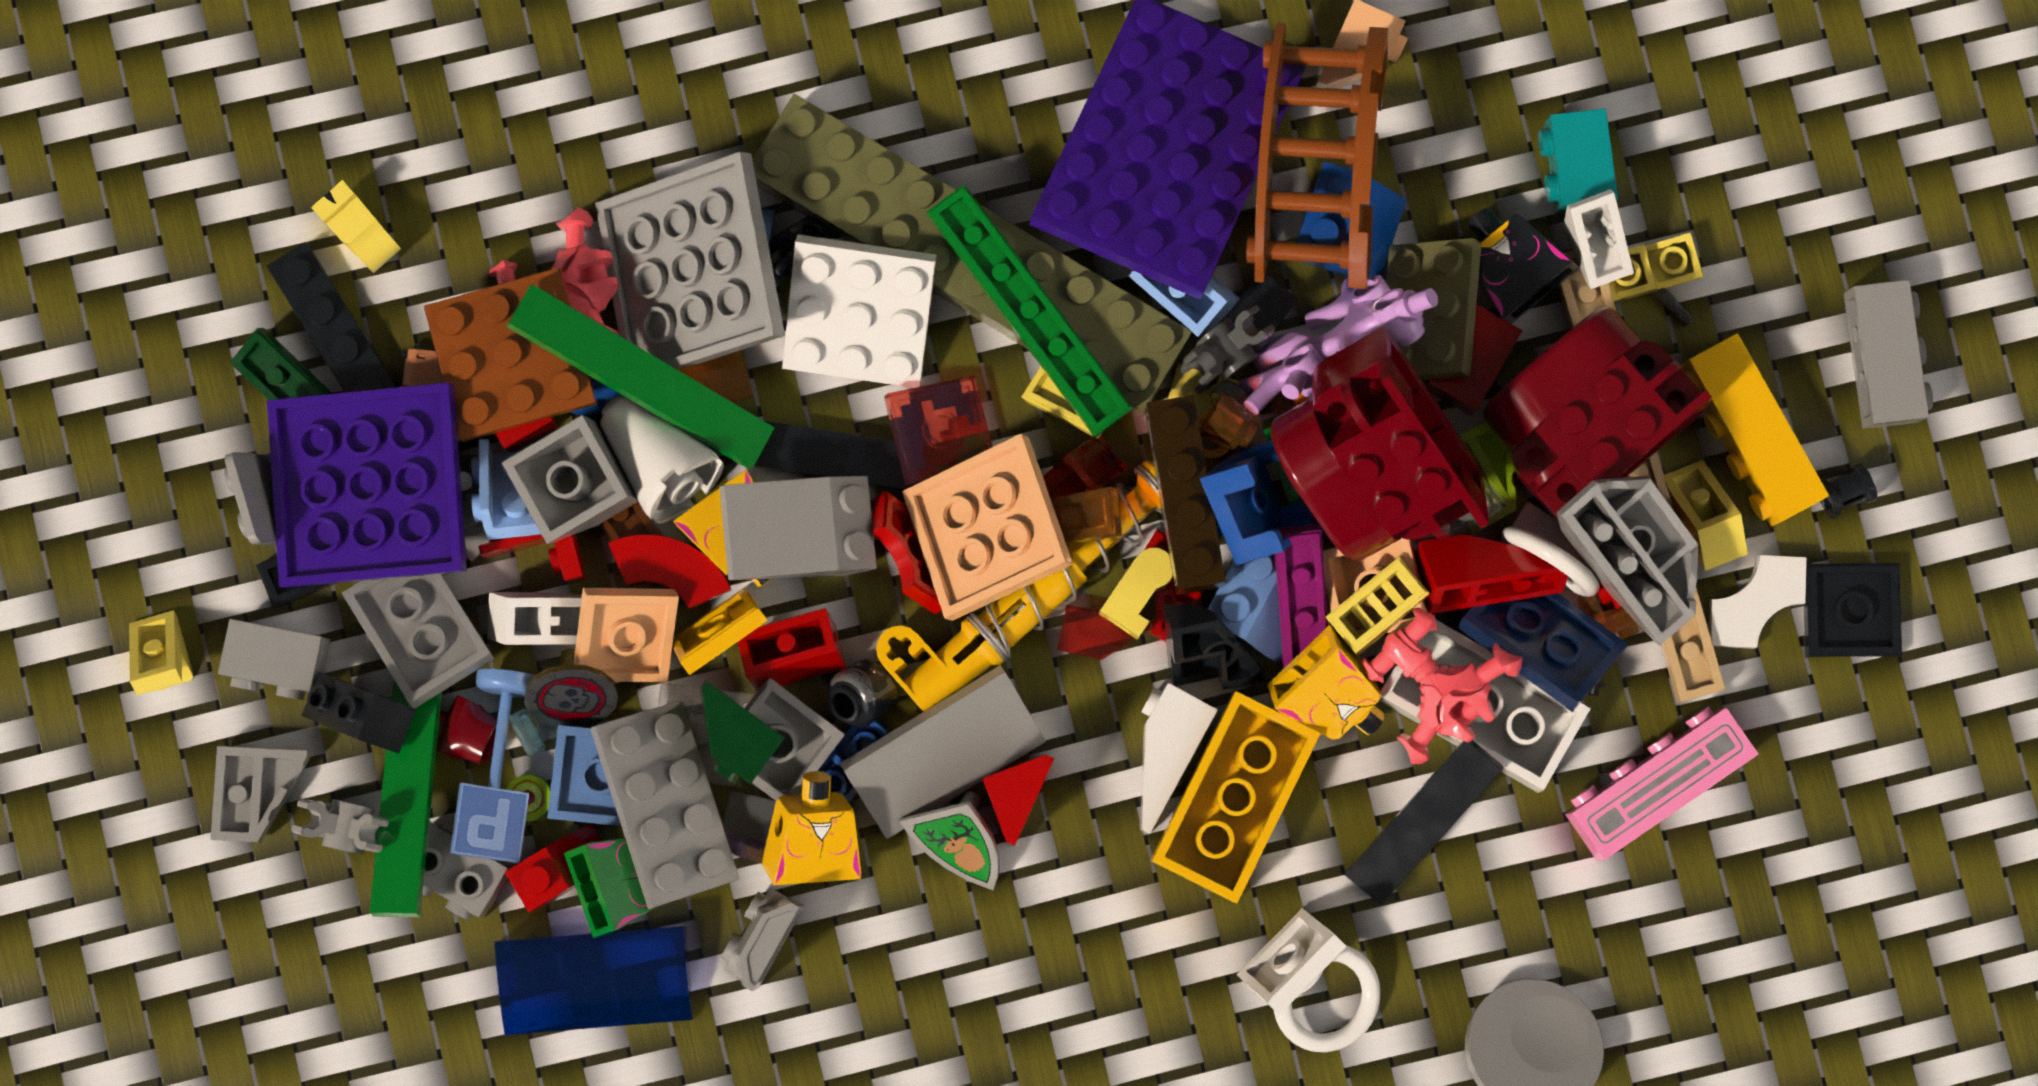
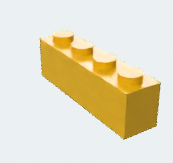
M1738 333L1690 358L1681 365L1684 373L1703 393L1707 390L1712 396L1706 410L1707 414L1703 416L1705 425L1716 440L1722 439L1729 452V455L1726 456L1727 464L1738 480L1744 479L1752 493L1749 497L1750 505L1761 521L1767 520L1770 527L1829 497L1828 492Z

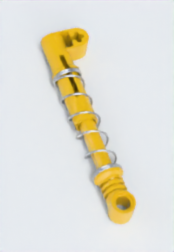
M1206 413L1198 417L1201 435L1206 431L1214 430L1221 433L1225 438L1224 443L1218 449L1208 450L1203 447L1207 472L1231 455L1235 447V434L1232 424L1223 415L1216 413ZM1144 461L1138 465V468H1134V473L1137 476V487L1133 490L1122 483H1117V490L1122 500L1102 518H1098L1090 512L1084 513V519L1089 529L1067 547L1073 565L986 605V609L978 616L970 613V616H967V619L961 622V631L936 653L909 627L894 626L882 633L876 646L879 661L923 712L972 683L991 665H1001L1004 661H1007V658H1010V648L1032 629L1042 630L1043 619L1065 600H1076V590L1088 580L1083 573L1089 567L1098 572L1106 573L1109 571V559L1106 552L1121 539L1135 544L1142 542V531L1139 523L1154 510L1162 513L1153 461ZM1122 489H1124L1125 491H1127L1129 494H1128L1127 496H1125V494H1124V492L1122 491ZM1089 517L1096 521L1094 525H1092ZM1135 527L1139 535L1137 540L1126 536ZM1102 556L1106 564L1104 569L1093 565ZM1024 604L1025 607L1015 614L1014 612ZM1010 616L1012 617L1007 623H1005L1002 627H1000V625H1001L1007 618H1009ZM897 643L904 647L911 643L908 651L916 662L926 653L930 656L924 664L904 681L901 680L900 676L909 667L900 657L892 661L896 655L892 648ZM981 643V645L973 653H971L964 661L957 665V663L964 656H966L973 648H975Z

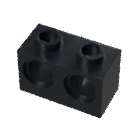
M319 672L313 687L308 693L307 703L301 716L355 739L399 754L417 709Z

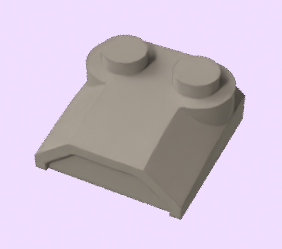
M770 677L745 706V709L783 736L784 740L752 783L775 801L782 795L800 794L802 792L803 775L807 772L818 771L845 735Z
M772 888L769 889L766 896L757 892L744 915L751 920L743 936L734 933L721 958L728 961L725 971L739 978L741 984L750 991L758 989L805 906Z

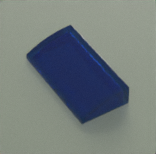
M686 926L614 931L595 938L590 933L494 942L500 1008L505 1035L693 1020Z

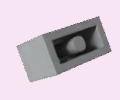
M229 619L218 674L232 677L231 687L258 692L259 684L264 683L277 686L276 695L304 701L305 692L311 690L318 673H324L330 639Z

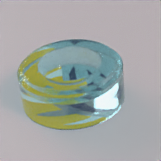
M523 708L511 714L510 722L527 755L532 757L544 751L546 743L535 719L528 713L527 709Z

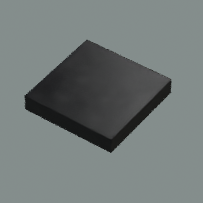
M1899 563L1806 564V597L1804 604L1805 658L1902 656Z

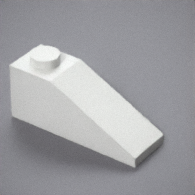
M489 592L487 639L504 645L576 644L582 594Z
M1170 683L1166 684L1163 691L1154 688L1141 711L1149 716L1144 724L1140 830L1147 834H1151L1217 712V709Z

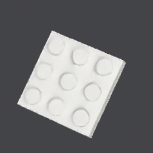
M798 234L794 248L782 369L919 389L922 379L937 255Z

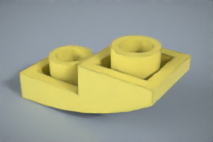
M1691 232L1647 246L1642 244L1629 248L1628 251L1634 273L1609 282L1613 300L1616 302L1657 292L1661 288L1668 289L1703 279V271Z

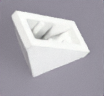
M1610 189L1567 205L1562 229L1587 286L1593 289L1633 274L1634 271L1614 192Z

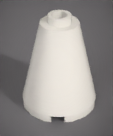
M624 396L613 398L603 408L600 427L645 515L656 523L661 524L671 521L695 506L690 498L700 489L707 495L720 478L724 467L723 462L714 451L688 433Z

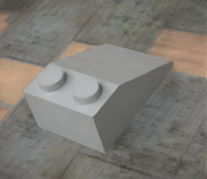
M868 476L820 477L719 486L728 580L847 576L877 569L874 536L871 534L872 516Z

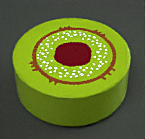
M521 775L510 782L506 790L529 793L527 822L540 820L548 814L551 787L547 781L535 775Z

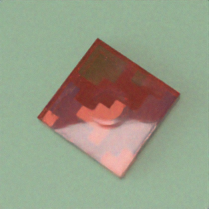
M975 376L891 392L884 396L905 486L918 484L992 448Z

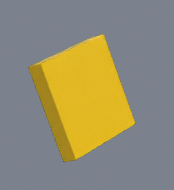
M743 588L675 635L672 647L681 665L691 675L767 622V619L747 588Z

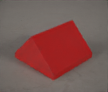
M1043 755L983 778L1007 843L1013 846L1016 845L1054 758Z

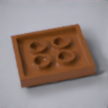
M560 268L424 306L444 383L454 384L457 432L460 441H470L598 404L591 376L506 327L531 284L571 307Z

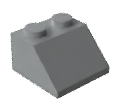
M583 415L502 462L504 469L548 545L597 526L638 502L623 470L596 422Z

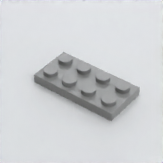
M682 700L590 728L647 908H655L740 880Z

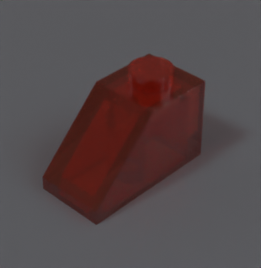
M1102 435L1099 439L1092 437L1069 452L1043 476L1059 525H1062L1099 496L1128 470L1127 466Z

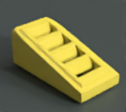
M1398 557L1328 614L1326 618L1355 654L1359 656L1429 596L1430 593L1402 559ZM1395 575L1412 594L1406 600L1401 597L1389 582ZM1380 588L1386 592L1397 606L1391 612L1387 610L1374 594ZM1366 600L1382 617L1376 624L1360 607ZM1352 613L1368 630L1361 637L1346 620Z

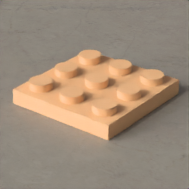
M1019 434L902 491L945 619L956 620L1073 565L1031 441L1026 435Z

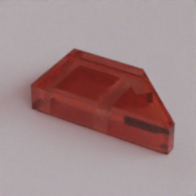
M1067 604L1057 651L1104 660L1135 640V638L1099 614L1100 611ZM1149 622L1141 635L1149 631L1151 622Z

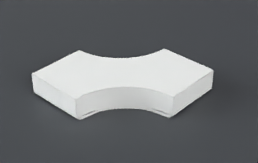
M1759 555L1756 557L1753 573L1742 589L1732 596L1709 600L1708 630L1713 647L1755 649L1758 647L1759 635L1763 626L1773 614L1784 607L1805 604L1807 557Z

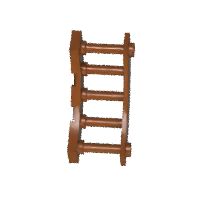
M1277 22L1273 40H1265L1263 49V68H1268L1259 148L1255 235L1248 236L1246 249L1247 263H1255V282L1262 283L1265 280L1269 260L1340 264V269H1348V288L1367 289L1372 263L1374 205H1370L1372 177L1376 175L1379 139L1378 133L1375 132L1377 112L1382 111L1388 69V28L1369 27L1367 44L1358 45L1357 49L1286 46V23ZM1286 65L1356 68V73H1362L1361 85H1352L1351 89L1282 86ZM1279 104L1350 108L1351 113H1358L1356 135L1347 136V140L1276 137ZM1274 155L1345 159L1346 164L1353 165L1351 190H1343V194L1272 190ZM1271 209L1341 213L1342 218L1350 219L1349 241L1342 240L1341 245L1270 241Z

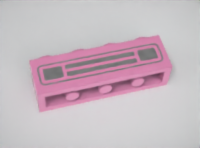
M1709 706L1705 707L1685 721L1689 726L1688 730L1676 738L1673 737L1671 732L1667 733L1647 747L1651 755L1636 765L1633 759L1626 761L1609 773L1613 781L1598 791L1592 785L1570 800L1575 807L1565 813V815L1596 860H1606L1759 755L1727 708L1717 709L1713 712Z

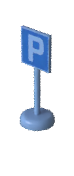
M503 669L477 670V687L484 692L501 695L489 784L487 787L460 783L450 854L520 863L529 793L500 789L512 697H525L526 690L535 680L541 677Z

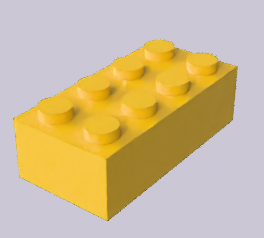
M1235 691L1150 861L1233 903H1238L1321 733Z

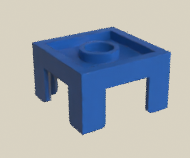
M1272 438L1240 447L1199 478L1236 565L1283 552L1291 546L1290 538H1282L1280 531L1275 528L1318 523L1304 501L1282 507L1265 464L1279 460Z

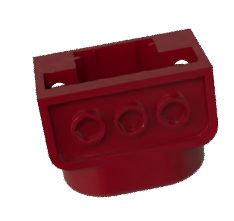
M1606 306L1596 310L1579 322L1515 376L1489 401L1483 410L1482 416L1484 421L1512 452L1513 469L1518 479L1559 525L1557 511L1590 482L1600 479L1628 477L1708 409L1712 396L1707 390L1702 393L1684 373L1683 367L1678 361H1674L1661 346L1655 342L1642 341L1612 307Z
M1385 326L1321 361L1312 373V397L1277 416L1272 422L1271 437L1273 445L1288 479L1333 544L1343 555L1353 561H1361L1401 540V538L1417 540L1433 533L1438 540H1443L1450 536L1449 523L1468 513H1471L1480 528L1489 524L1483 470Z

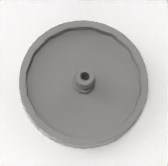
M1522 979L1509 982L1495 989L1474 1011L1465 1035V1056L1469 1071L1477 1086H1594L1602 1069L1604 1044L1596 1018L1587 1005L1573 992L1546 980Z

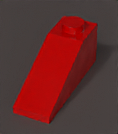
M1466 534L1449 536L1443 540H1438L1434 536L1428 540L1420 541L1415 557L1421 583L1430 593L1425 598L1427 610L1430 614L1563 593L1568 576L1559 569L1525 549Z

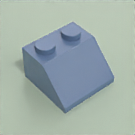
M1274 554L1236 565L1233 560L1225 575L1226 582L1223 588L1217 589L1207 609L1218 615L1241 644L1282 666Z

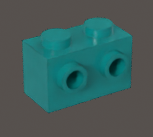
M1606 108L1551 114L1544 123V129H1539L1538 143L1541 156H1548L1550 174H1546L1544 177V187L1547 201L1554 202L1555 213H1566L1567 205L1610 189L1614 192L1617 201L1618 194Z

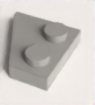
M217 746L211 840L262 842L310 760L311 751Z

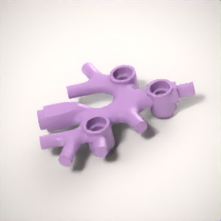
M1381 275L1369 277L1367 289L1348 288V278H1346L1341 285V295L1335 301L1305 315V322L1310 330H1316L1342 319L1344 320L1321 336L1316 337L1306 332L1297 331L1270 339L1257 352L1258 356L1253 360L1255 368L1260 373L1239 382V386L1249 395L1244 401V406L1252 414L1258 415L1280 391H1282L1286 398L1292 400L1297 399L1300 393L1305 397L1310 396L1311 398L1312 373L1315 367L1324 359L1383 326L1387 328L1394 340L1399 342L1401 346L1412 344L1425 331L1422 326L1424 321L1422 317L1423 311L1438 304L1436 292L1432 288L1418 293L1413 290L1403 291L1401 288L1391 290Z

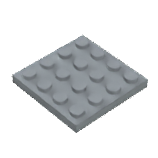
M737 152L595 203L603 250L610 251L614 260L613 264L607 268L608 277H616L619 283L618 290L612 297L619 336L677 370L785 336L751 153Z

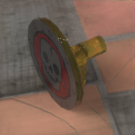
M568 648L561 652L560 666L550 667L536 674L528 682L524 693V704L531 716L541 723L558 728V725L573 727L591 726L606 719L616 708L618 689L614 680L602 670L587 665L573 664L575 649Z

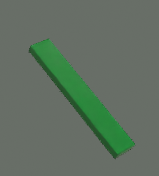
M964 184L926 212L927 216L1094 438L1133 410V407Z
M533 284L527 288L506 325L507 328L749 470L754 467L775 428Z
M393 678L391 699L411 707ZM442 692L415 708L417 710L400 753L398 754L386 749L379 816L387 818L389 823L388 827H378L376 843L383 845L381 852L375 853L369 911L373 917L421 916Z

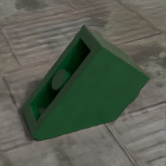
M705 680L700 686L709 753L718 761L713 769L735 785L741 778L751 785L782 743L784 737Z

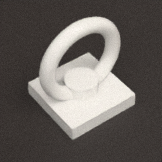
M1530 502L1525 503L1513 524L1501 531V542L1525 549L1568 576L1563 593L1559 594L1574 604L1579 595L1586 597L1594 596L1600 589L1599 580L1563 534L1560 526L1546 512Z
M1303 908L1237 974L1252 991L1274 1010L1276 1021L1283 1034L1295 1045L1313 1052H1332L1345 1048L1357 1041L1371 1026L1380 1004V982L1373 965L1367 957L1355 948L1345 945L1332 931ZM1331 962L1345 964L1356 973L1361 984L1362 996L1356 1014L1344 1027L1334 1032L1314 1033L1305 1029L1294 1016L1292 1002L1319 980L1323 970Z

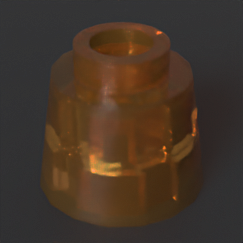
M1223 390L1203 421L1200 434L1201 438L1232 450L1237 445L1246 448L1256 433L1259 424L1252 420L1253 412Z

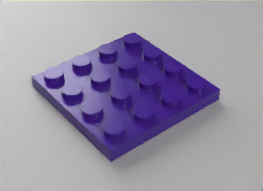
M439 383L267 400L279 587L290 588L467 572L454 384Z

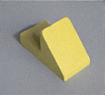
M174 610L129 623L130 683L136 695L163 690L193 679L192 667L178 617Z

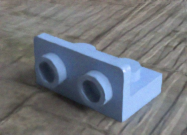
M489 438L479 439V456L472 457L471 459L473 480L475 485H479V494H472L474 521L483 523L487 540L540 535L539 529L502 465L503 461L520 451L493 453Z

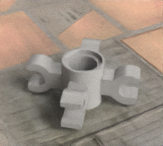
M308 799L298 801V807L310 810L311 820L306 826L292 825L291 831L295 834L309 838L321 837L323 838L322 846L357 854H364V851L375 853L382 851L383 845L376 843L378 827H388L389 821L385 817L373 815L375 808L333 799L332 803L315 802Z

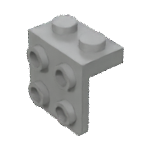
M233 452L225 455L226 468L224 470V477L228 488L234 493L239 508L237 519L242 534L253 545L276 546L270 453L264 455Z

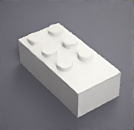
M1437 620L1436 624L1439 630H1430L1419 641L1424 648L1427 647L1433 651L1431 656H1433L1432 659L1437 662L1436 665L1438 666L1443 664L1448 668L1451 665L1458 667L1472 662L1475 667H1478L1494 657V654L1483 646ZM1396 664L1380 691L1382 696L1379 701L1420 724L1422 720L1416 715L1420 711L1419 704L1421 703L1420 695L1422 692L1419 687L1421 683L1416 682L1414 677L1411 678L1409 676L1406 678L1402 673L1403 670ZM1504 672L1489 682L1491 686L1489 700L1495 718L1488 723L1479 715L1469 725L1475 734V738L1472 740L1503 765L1501 772L1539 793L1546 788L1591 708L1580 703L1572 713L1520 673L1514 677L1508 676ZM1436 733L1456 746L1462 742V740L1454 736Z

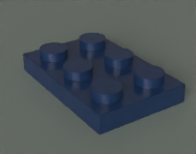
M1560 594L1472 607L1462 618L1458 626L1460 630L1491 653H1493V646L1496 643L1504 651L1521 656L1522 668L1520 674L1572 713L1621 657L1628 646L1625 641Z

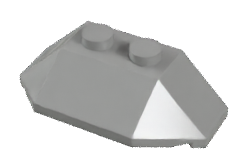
M1647 476L1593 480L1557 511L1560 529L1612 598L1659 646L1696 615L1694 594L1697 583L1698 543L1650 478Z

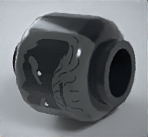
M871 659L856 661L838 672L830 681L828 688L829 706L833 714L842 722L857 728L868 726L888 714L896 705L898 698L897 685L894 678L882 664Z

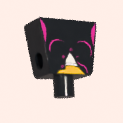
M1486 207L1475 214L1468 222V226L1481 240L1479 279L1499 315L1511 324L1580 268L1573 259L1518 213L1502 223L1491 208Z

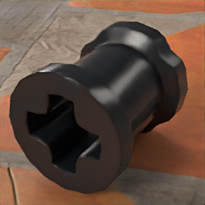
M1862 463L1853 466L1851 472L1830 481L1825 478L1820 479L1829 494V497L1821 500L1820 503L1831 519L1840 517L1842 510L1864 501L1871 503L1878 499L1876 486L1869 471Z

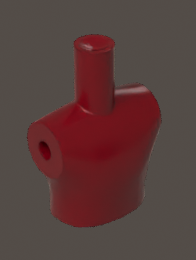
M457 695L448 712L440 709L436 751L457 760L463 759L484 766L493 754L498 718L487 712L483 706Z

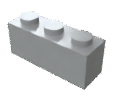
M1910 280L1852 287L1843 295L1862 429L1913 424L1928 418V410H1931L1933 407V393L1928 382L1924 383L1922 365L1926 363L1927 352L1924 339L1917 335L1915 319H1918L1920 316V302L1918 294L1915 291L1911 292Z

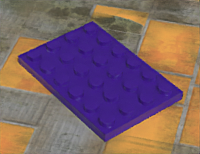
M1135 0L1035 207L1029 225L1201 300L1258 175L1262 115L1268 68H1263L1264 48L1155 0ZM1286 65L1282 86H1298L1306 67L1303 65ZM1279 104L1276 133L1289 105Z

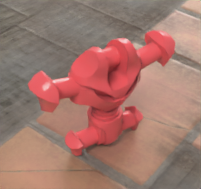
M577 207L567 217L556 222V225L561 230L566 231V249L558 250L551 270L555 268L562 270L572 308L618 334V331L604 325L599 312L606 309L607 304L619 287L618 279L616 277H608L606 270L613 264V256L610 251L591 249L590 246L584 245V231L591 230L594 221L588 211ZM502 259L498 265L489 269V276L496 277L498 285L516 280L515 271L518 263Z
M1418 607L1412 610L1416 618L1405 629L1400 628L1398 631L1394 630L1389 633L1382 646L1383 650L1372 661L1366 657L1361 661V665L1365 669L1369 680L1384 683V675L1397 664L1403 670L1402 673L1406 678L1409 676L1411 678L1414 677L1416 682L1421 683L1419 687L1422 692L1420 695L1421 703L1419 704L1420 711L1416 716L1422 721L1411 736L1403 733L1396 737L1407 750L1411 764H1422L1429 761L1430 756L1427 746L1436 733L1454 736L1465 742H1470L1474 739L1475 734L1469 725L1479 715L1488 723L1495 718L1489 700V691L1491 689L1489 682L1504 672L1508 676L1516 677L1522 668L1521 656L1504 651L1496 643H1494L1492 650L1494 657L1478 667H1475L1472 662L1458 667L1451 665L1449 668L1443 664L1441 666L1436 665L1437 662L1431 656L1433 651L1427 647L1424 648L1419 643L1430 630H1439L1435 615L1427 613Z

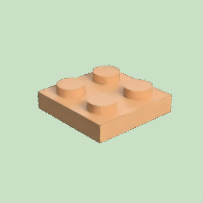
M583 588L573 670L589 671L603 676L609 682H668L679 600L675 589Z

